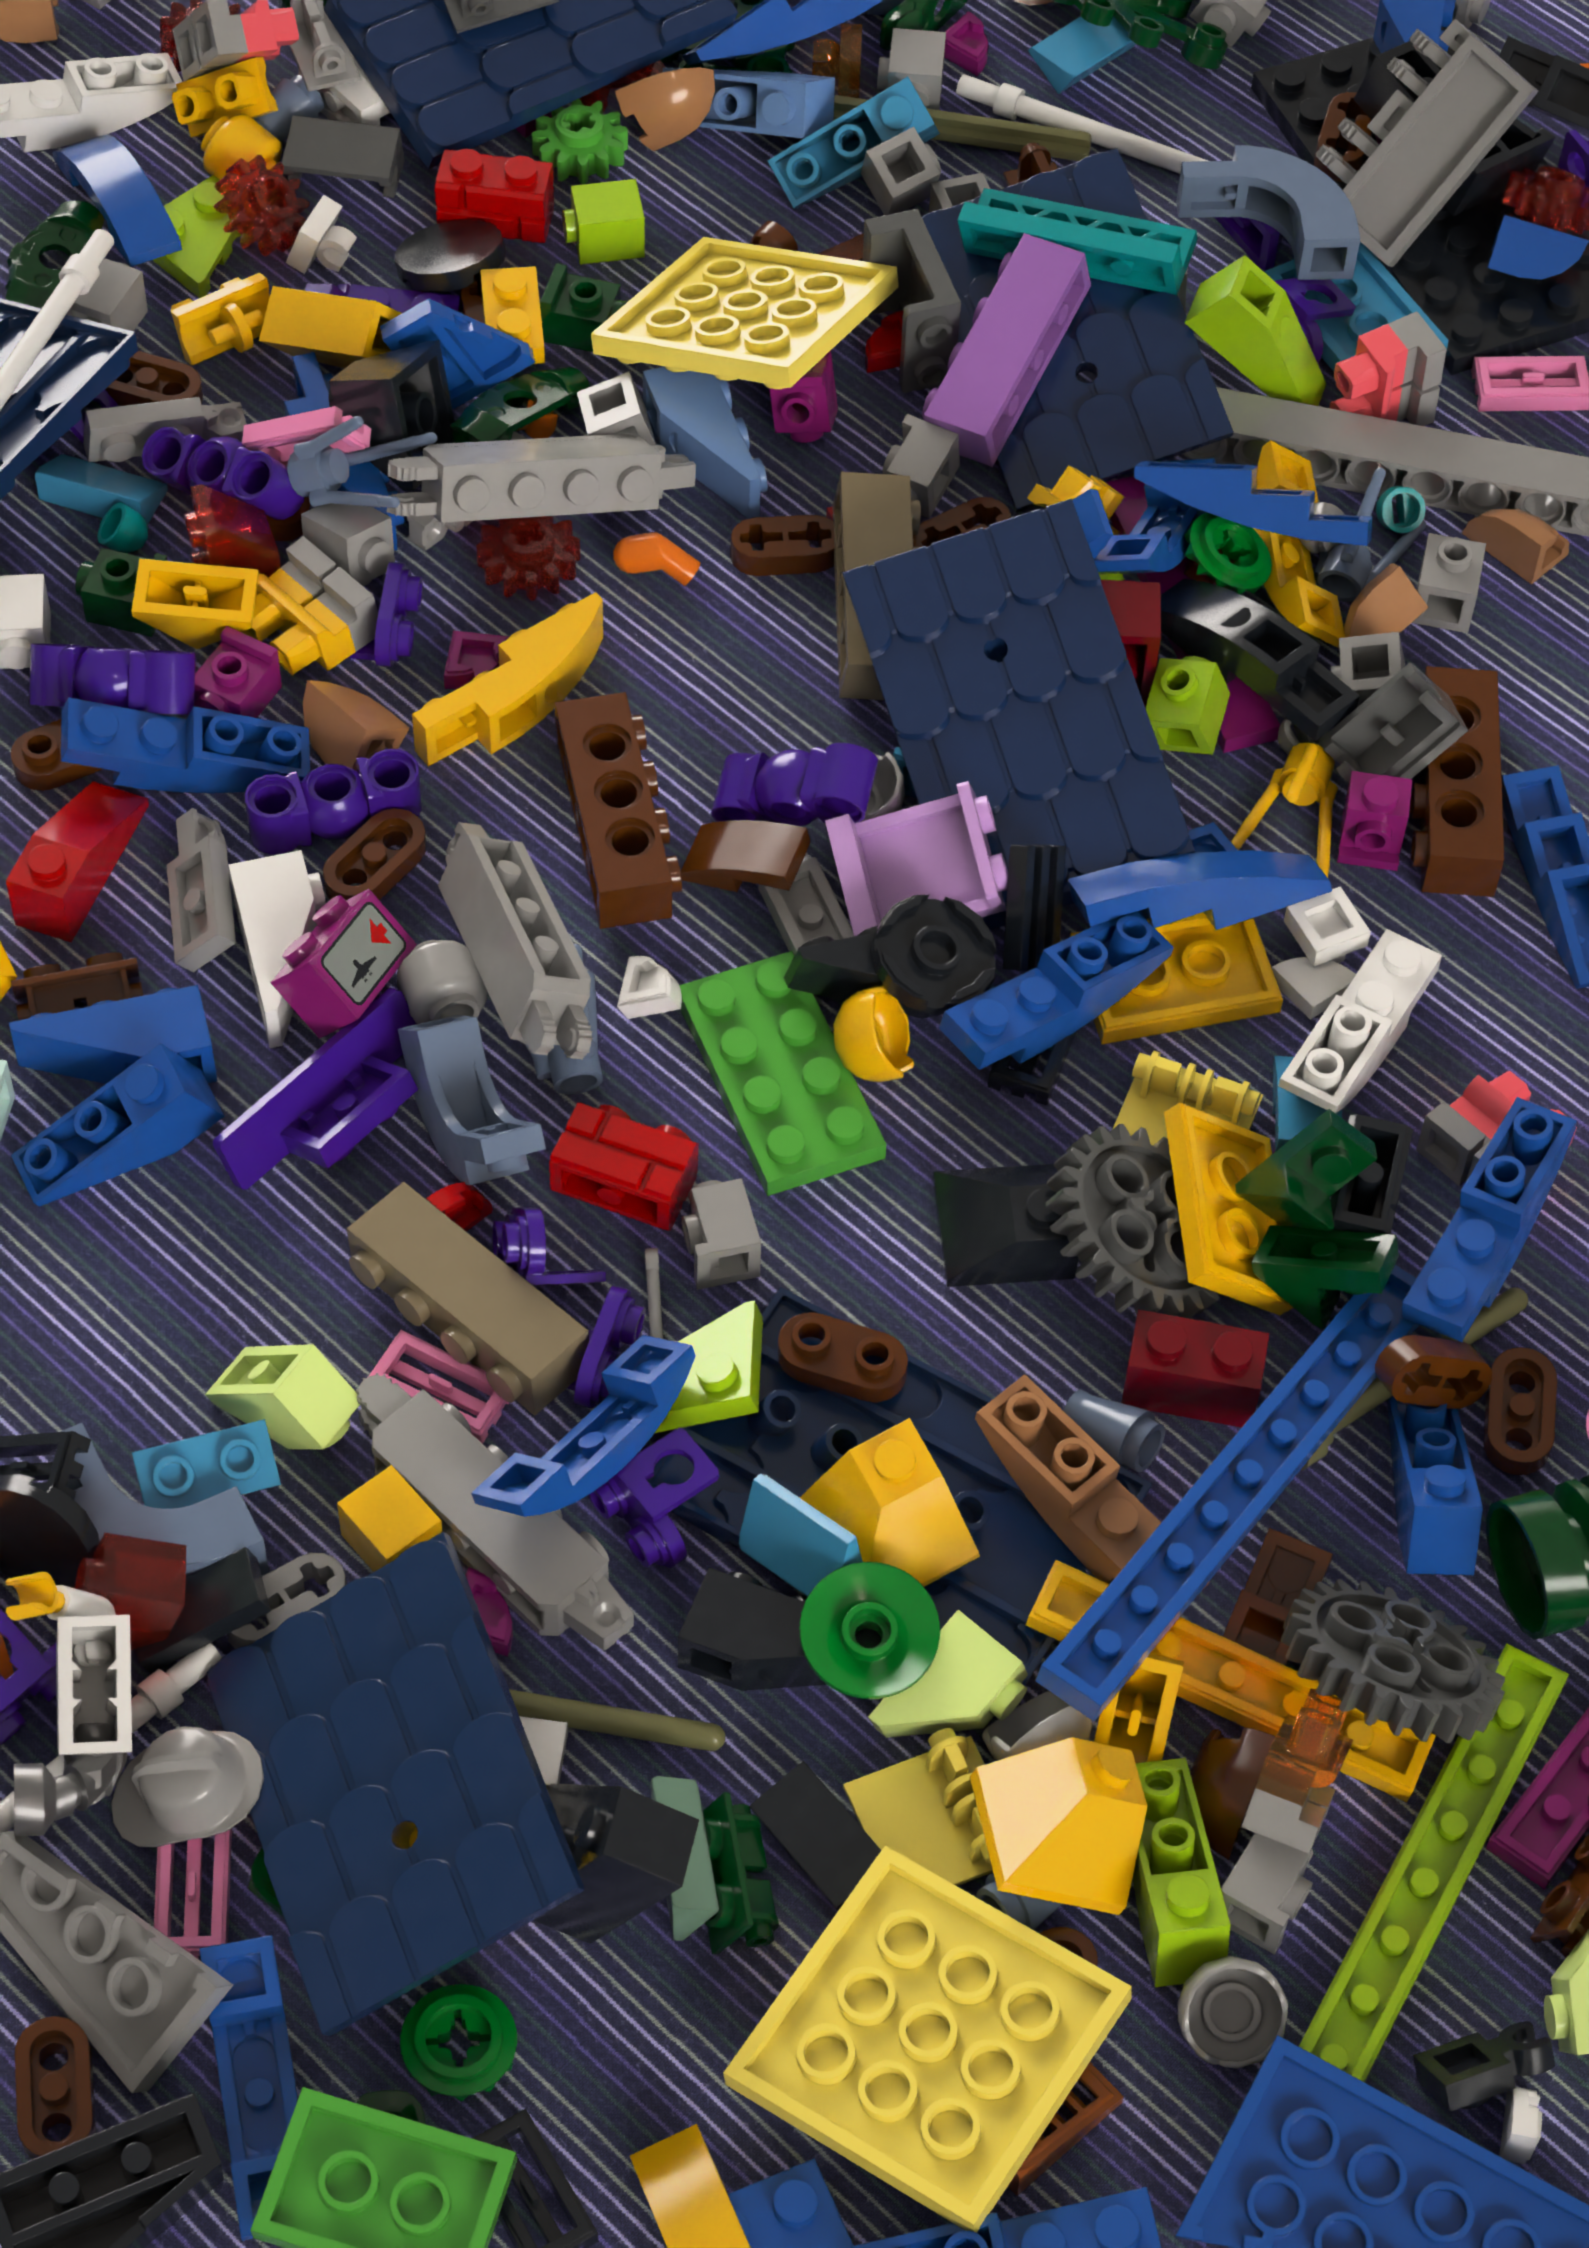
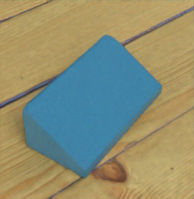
M1114 16L1110 25L1106 27L1091 24L1082 17H1079L1032 46L1028 52L1056 92L1060 94L1133 48L1136 43L1129 39V33Z
M61 454L40 466L35 473L39 500L103 518L114 504L122 502L138 511L145 518L147 525L168 491V486L165 483L65 454Z
M760 1473L753 1479L739 1535V1546L742 1552L807 1597L819 1581L834 1570L850 1564L863 1562L857 1537L767 1475L764 1476Z

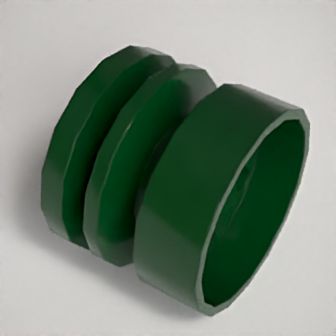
M1589 1475L1581 1478L1580 1482L1573 1479L1556 1485L1553 1496L1538 1489L1492 1503L1486 1517V1539L1491 1566L1499 1591L1510 1615L1522 1632L1536 1640L1584 1626L1589 1614Z

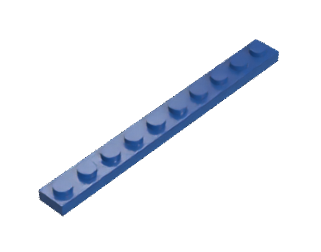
M1395 1265L1382 1294L1366 1293L1353 1295L1045 1660L1040 1667L1035 1682L1092 1721L1098 1718L1377 1377L1375 1374V1364L1384 1348L1398 1338L1411 1335L1419 1326V1324L1401 1317L1402 1302L1416 1280L1414 1276Z

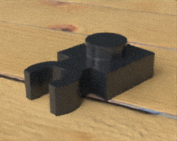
M1530 2021L1512 2024L1503 2029L1499 2037L1488 2041L1480 2033L1476 2032L1413 2055L1417 2081L1450 2112L1457 2109L1479 2107L1485 2104L1490 2097L1515 2089L1514 2076L1537 2075L1555 2066L1551 2040L1548 2037L1536 2040L1534 2027Z

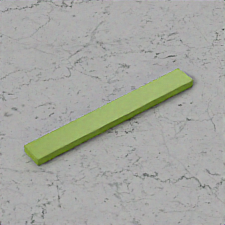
M1507 1643L1498 1659L1499 1665L1495 1671L1505 1677V1682L1501 1688L1505 1693L1492 1721L1489 1722L1484 1732L1475 1730L1470 1740L1458 1736L1299 2045L1300 2048L1364 2083L1569 1677L1568 1673Z

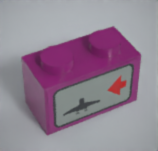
M369 888L348 900L338 895L324 904L312 918L317 926L312 932H307L295 940L284 951L282 958L287 963L270 982L319 1039L358 1020L400 967L404 958L417 945Z

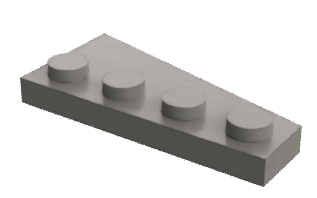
M14 1831L1 1832L0 1932L72 2021L83 2029L87 2039L129 2091L137 2093L150 2090L232 1988L233 1984L28 1836L14 1837Z

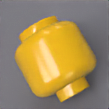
M246 114L235 115L232 118L227 115L222 116L210 127L202 140L201 150L204 152V169L210 175H214L242 197L249 196L258 189L263 193L270 191L282 176V167L279 164L282 157V143Z

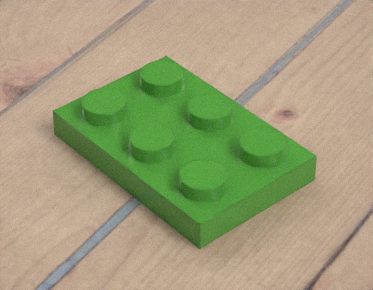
M302 2087L250 2231L254 2239L283 2248H488L517 2163V2154L505 2148Z

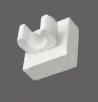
M325 195L322 196L299 230L286 261L288 265L305 274L317 257L326 268L339 272L349 256V250L357 239L350 230L341 226H334L343 207L342 205Z
M1341 886L1332 889V892L1286 907L1284 923L1313 967L1330 960L1341 963L1345 960L1346 954L1368 946L1371 931Z

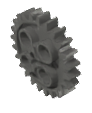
M1118 1124L1110 1132L1104 1126H1099L1090 1135L1085 1133L1066 1149V1153L1054 1163L1058 1172L1047 1181V1185L1056 1194L1046 1202V1207L1062 1216L1050 1226V1229L1054 1233L1067 1236L1069 1243L1060 1251L1062 1256H1077L1082 1264L1076 1271V1277L1081 1279L1092 1275L1097 1280L1094 1292L1097 1298L1102 1297L1108 1291L1115 1295V1308L1120 1314L1133 1304L1136 1315L1138 1309L1189 1319L1195 1314L1203 1312L1220 1298L1219 1293L1188 1282L1167 1138L1163 1137L1157 1143L1151 1145L1146 1128L1141 1127L1130 1136L1124 1124Z
M1337 1579L1333 1588L1322 1582H1317L1313 1591L1304 1588L1299 1598L1294 1599L1282 1627L1285 1630L1281 1637V1643L1289 1646L1285 1656L1287 1660L1301 1664L1297 1673L1300 1678L1318 1680L1319 1684L1315 1691L1318 1695H1336L1341 1699L1338 1709L1342 1712L1355 1708L1364 1713L1365 1724L1371 1726L1377 1720L1387 1722L1393 1735L1399 1736L1403 1727L1411 1729L1423 1742H1427L1431 1731L1446 1743H1451L1455 1734L1470 1740L1475 1730L1480 1732L1486 1730L1505 1693L1501 1690L1505 1677L1495 1672L1499 1662L1491 1657L1483 1656L1487 1646L1484 1642L1466 1640L1464 1636L1468 1628L1465 1625H1448L1443 1621L1445 1617L1444 1611L1440 1609L1430 1613L1421 1608V1601L1415 1596L1410 1598L1408 1602L1399 1600L1396 1592L1391 1587H1387L1383 1594H1378L1366 1581H1361L1357 1590H1354L1342 1579Z

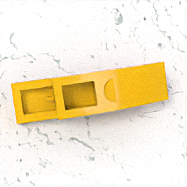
M595 592L576 603L563 606L556 614L534 626L513 633L506 641L498 644L499 667L492 671H484L478 674L468 684L442 698H434L428 701L420 710L412 713L415 752L429 767L476 740H479L492 755L542 721L555 708V702L565 699L593 661L603 640V599Z

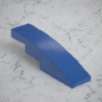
M764 0L737 18L732 26L715 33L682 57L687 65L737 59L804 40L851 20L884 0H802L792 8L786 0Z
M1141 461L1134 466L1135 479L1188 506L1243 526L1312 541L1368 546L1371 541L1373 516L1314 514L1315 491L1257 489L1258 465Z
M1559 765L1502 775V806L1535 901L1576 989L1589 987V836L1582 812H1572Z
M1255 850L1185 853L1129 862L1067 879L1072 901L1090 927L1141 910L1154 928L1203 912L1214 928L1218 930L1332 892L1330 880L1310 855Z

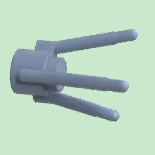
M355 416L313 440L295 444L294 452L290 455L287 466L289 481L298 495L309 497L310 504L313 507L333 503L397 508L400 500L395 496L337 490L341 487L342 483L348 480L349 466L434 444L437 441V435L429 432L344 454L338 448L333 449L329 445L346 437L363 425V418Z
M1379 467L1375 470L1357 516H1371L1386 475V471L1383 468ZM1423 520L1415 530L1404 533L1373 569L1370 551L1362 545L1340 543L1329 552H1320L1318 563L1314 569V576L1318 586L1337 595L1338 601H1354L1370 581L1391 563L1395 564L1426 528V522Z
M574 944L583 962L582 948L579 944ZM587 971L591 978L590 997L583 1010L589 1021L588 1025H591L590 1029L593 1031L590 1053H587L583 1060L567 1058L560 1045H554V1049L548 1052V1055L533 1054L531 1050H528L534 1061L537 1079L552 1078L554 1090L561 1094L584 1093L595 1089L603 1081L598 1057L595 975L592 971Z

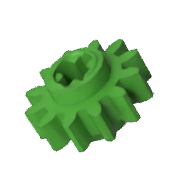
M578 98L572 101L570 107L565 109L560 107L551 111L552 118L548 116L536 118V131L532 132L533 155L539 156V161L553 163V168L557 167L558 181L562 182L570 175L578 177L581 184H586L589 176L595 173L599 177L607 179L609 178V164L617 167L624 165V151L628 150V128L620 126V113L618 111L603 115V104L601 101L595 102L590 107L582 105L581 100Z

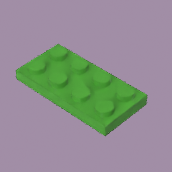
M793 951L679 985L682 994L680 1010L767 1196L864 1166L886 1157L887 1144L852 1073L843 1066L836 1052L834 1036L814 995L787 987L784 976L794 958Z

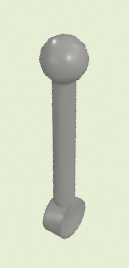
M658 1248L645 1249V1270L650 1336L663 1339Z

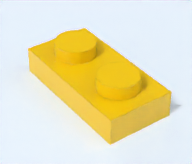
M536 266L481 269V290L485 324L528 343L533 351L534 364L545 363Z

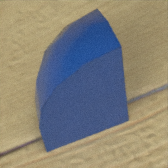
M1504 215L1498 226L1487 268L1518 278L1545 279L1563 273L1576 263L1583 254L1589 240Z

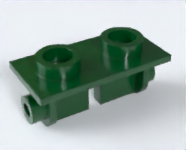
M724 1792L702 1811L719 1905L718 1912L704 1923L708 1929L711 1952L715 1955L721 1953L739 1937H745L748 1947L756 1948L769 1945L774 1941L773 1931L779 1927L770 1880L748 1879L746 1876V1872L761 1873L767 1868L760 1830V1819L758 1816L751 1814L750 1806L745 1804L732 1805L730 1793Z

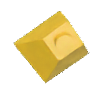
M910 1418L848 1450L799 1497L857 1537L863 1562H877L899 1568L914 1577L923 1587L980 1557L979 1551L939 1468Z
M1071 1737L979 1766L972 1772L970 1780L998 1891L1115 1915L1122 1913L1127 1907L1148 1807L1132 1750Z

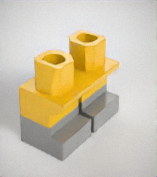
M302 536L286 549L289 561L270 577L259 574L252 628L243 631L244 634L263 641L273 632L280 629L283 633L269 644L278 649L279 664L292 676L314 661H317L327 671L337 666L375 639L378 617L373 594L341 567L337 568L333 560Z

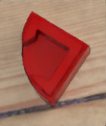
M903 310L892 313L881 320V326L867 340L865 351L867 373L900 367Z
M465 1182L448 1185L426 1198V1200L466 1232L491 1214L493 1210L491 1202L476 1187L467 1185Z

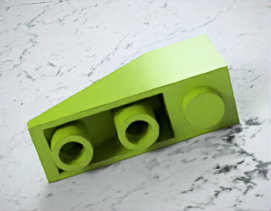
M1246 255L1200 283L1184 323L1269 397L1318 406L1327 383L1286 291Z
M1186 1758L1136 1763L1148 1807L1133 1873V1884L1140 1929L1155 1987L1184 1984L1203 1963L1228 1956L1231 1924Z

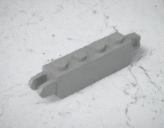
M630 434L430 444L423 448V456L393 458V460H389L388 477L399 481L422 480L421 492L388 495L397 497L400 500V504L397 508H387L386 512L402 517L433 515L440 523L652 510L659 508V499L663 498V490L695 486L696 464L693 461H689L688 457L683 454H665L666 448L662 445H651L640 436Z
M458 822L454 830L455 836L449 841L446 849L447 855L445 859L447 866L438 887L465 945L470 951L475 966L509 1038L525 1043L529 1046L528 1050H531L533 1054L548 1055V1052L554 1049V1045H560L567 1058L583 1060L584 1056L590 1053L589 1050L593 1039V1031L590 1029L591 1025H588L589 1021L583 1011L590 997L591 978L523 842L489 838L481 825Z
M376 1373L374 1376L362 1378V1383L356 1389V1394L358 1395L357 1402L361 1405V1410H358L360 1425L364 1426V1431H369V1436L372 1438L375 1476L392 1465L442 1521V1531L451 1536L459 1559L468 1568L478 1570L489 1577L495 1583L497 1590L503 1596L507 1605L533 1630L542 1636H559L570 1627L605 1651L634 1626V1613L609 1582V1557L604 1547L590 1533L582 1531L578 1534L562 1519L563 1516L560 1509L541 1515L524 1517L475 1504L471 1492L499 1468L508 1457L497 1446L489 1445L486 1448L473 1436L467 1420L456 1407L448 1402L440 1405L424 1389L414 1397H411L397 1383L393 1384L391 1378L387 1379L385 1374L380 1376Z

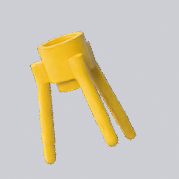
M1308 742L1299 743L1291 748L1284 767L1274 770L1268 787L1231 840V843L1237 850L1250 837L1279 793L1282 792L1289 803L1298 806H1309L1317 801L1319 803L1316 864L1328 878L1332 810L1338 787L1330 781L1335 761L1324 751L1322 746Z

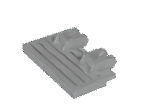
M1456 19L1452 21L1439 37L1455 51L1453 56H1450L1419 29H1416L1409 38L1417 51L1425 57H1429L1441 68L1430 84L1422 79L1415 72V69L1403 59L1399 60L1394 56L1387 65V69L1419 97L1413 102L1402 91L1397 89L1367 127L1382 140L1380 145L1357 124L1346 117L1338 125L1341 135L1369 157L1358 172L1343 160L1342 155L1332 147H1327L1323 144L1316 152V157L1347 184L1343 192L1355 211L1360 242L1390 267H1393L1539 92Z

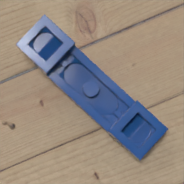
M106 134L52 152L55 163L73 187L81 185L106 219L109 233L114 238V245L130 267L182 250L179 236L154 187L132 154L115 137Z
M1215 458L1161 462L1215 463ZM1145 484L1147 509L1129 535H1113L1105 548L1096 556L1094 562L1098 573H1152L1173 569L1186 557L1185 553L1189 544L1184 537L1193 522L1206 512L1188 506Z
M642 1335L601 1373L609 1395L541 1458L516 1452L471 1492L475 1504L524 1517L541 1515L571 1505L608 1482L637 1455L667 1416L689 1375L696 1357L692 1345Z
M272 1935L199 1948L201 1962L233 1984L232 1988L211 2012L209 2019L213 2032L242 2241L254 2239L250 2230L298 2101Z

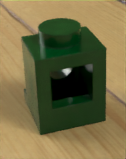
M556 263L540 301L544 342L593 352L591 333L627 303V301L621 300V284L567 273V265Z
M101 548L94 563L84 561L80 565L76 577L75 590L76 594L82 597L86 622L145 636H153L156 629L134 618L131 612L139 558H148ZM155 553L153 560L168 561L167 555Z

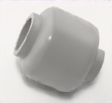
M428 940L422 942L404 958L397 971V986L403 993L408 1003L409 1013L417 1024L452 1015L475 1016L478 1018L487 1001V989L475 966L470 951L459 942L453 940Z

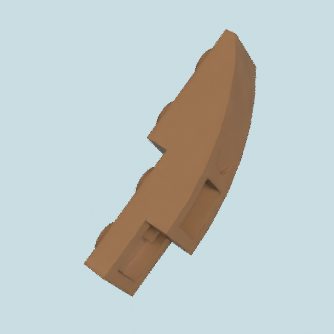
M1025 1374L977 1411L975 1420L1034 1508L1080 1562L1097 1579L1110 1584L1162 1523L1116 1479L1120 1465Z

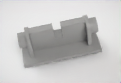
M291 0L290 6L295 13L299 40L289 46L307 91L311 92L360 81V75L349 48L325 13L323 0Z

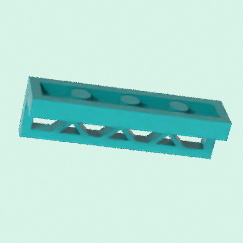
M988 188L983 189L978 204L964 202L957 219L966 253L1003 260L1008 252H1014L1025 233L1085 253L1090 278L1177 295L1198 240L1197 231L1194 229Z

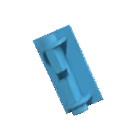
M265 1419L132 1452L144 1505L153 1508L173 1509L190 1506L237 1486L240 1494L244 1495L281 1485Z

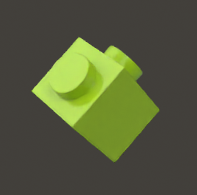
M636 179L571 186V209L562 210V223L565 242H575L580 265L645 258V217Z
M1186 656L1182 659H1159L1145 709L1160 750L1213 755L1230 697V691L1216 662H1210L1198 656Z

